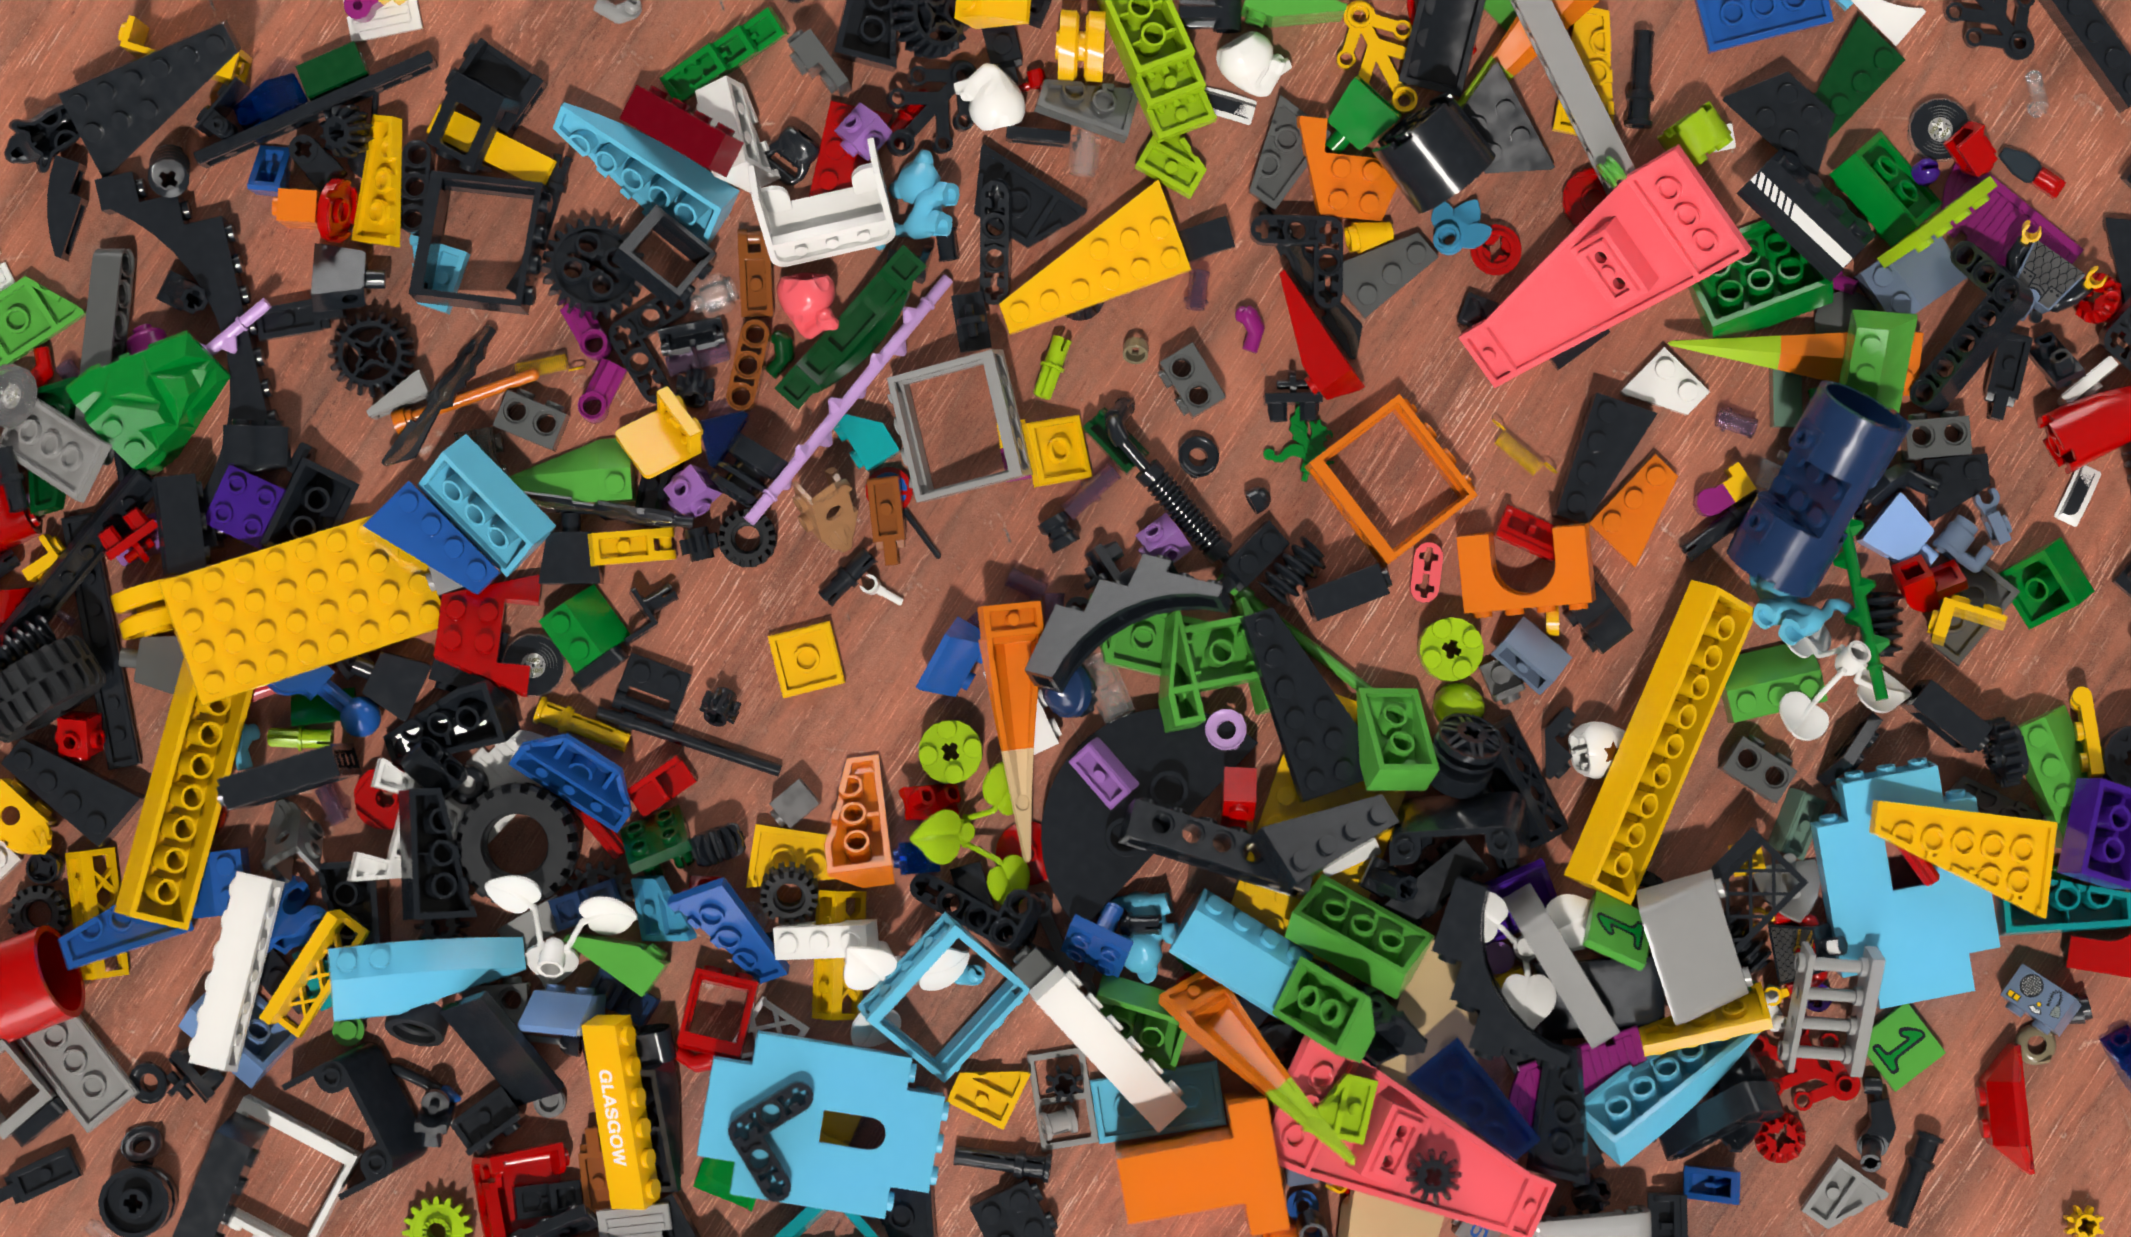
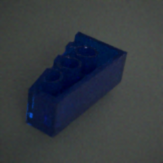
M1458 1037L1406 1079L1409 1085L1513 1162H1516L1541 1141L1540 1137Z

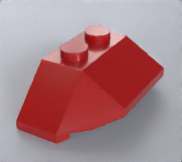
M2007 1043L1979 1078L1980 1087H1976L1977 1104L1982 1106L1983 1119L1979 1120V1130L1981 1137L1986 1138L1988 1145L2019 1170L2030 1175L2035 1174L2022 1050L2019 1044Z

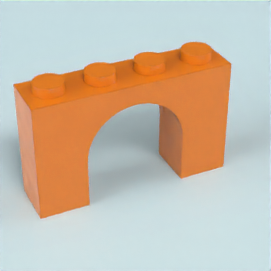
M1589 523L1560 525L1552 528L1555 571L1549 584L1536 592L1517 591L1507 585L1501 578L1496 564L1493 532L1457 536L1464 614L1473 613V618H1487L1493 616L1492 611L1505 610V615L1511 616L1525 614L1524 608L1537 607V613L1556 611V606L1569 605V610L1587 609L1588 603L1596 600Z

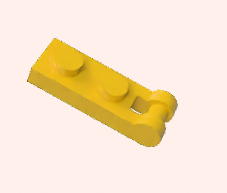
M674 527L588 534L591 566L676 560V550H673L672 537H675ZM654 539H659L660 551H655Z
M2078 687L2074 690L2069 700V705L2078 715L2079 722H2074V732L2076 740L2082 741L2084 753H2079L2081 772H2087L2088 778H2102L2105 771L2092 693L2086 687Z

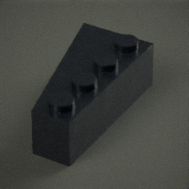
M21 739L1 762L5 768L97 847L107 846L143 805L145 795L85 765L72 761L67 756H59L57 751L33 739Z

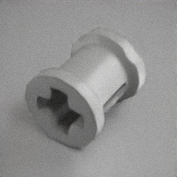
M1070 1104L1065 1105L1064 1109L1049 1114L1041 1112L1038 1114L1041 1132L1047 1141L1052 1140L1054 1135L1068 1131L1071 1133L1078 1132L1077 1118Z

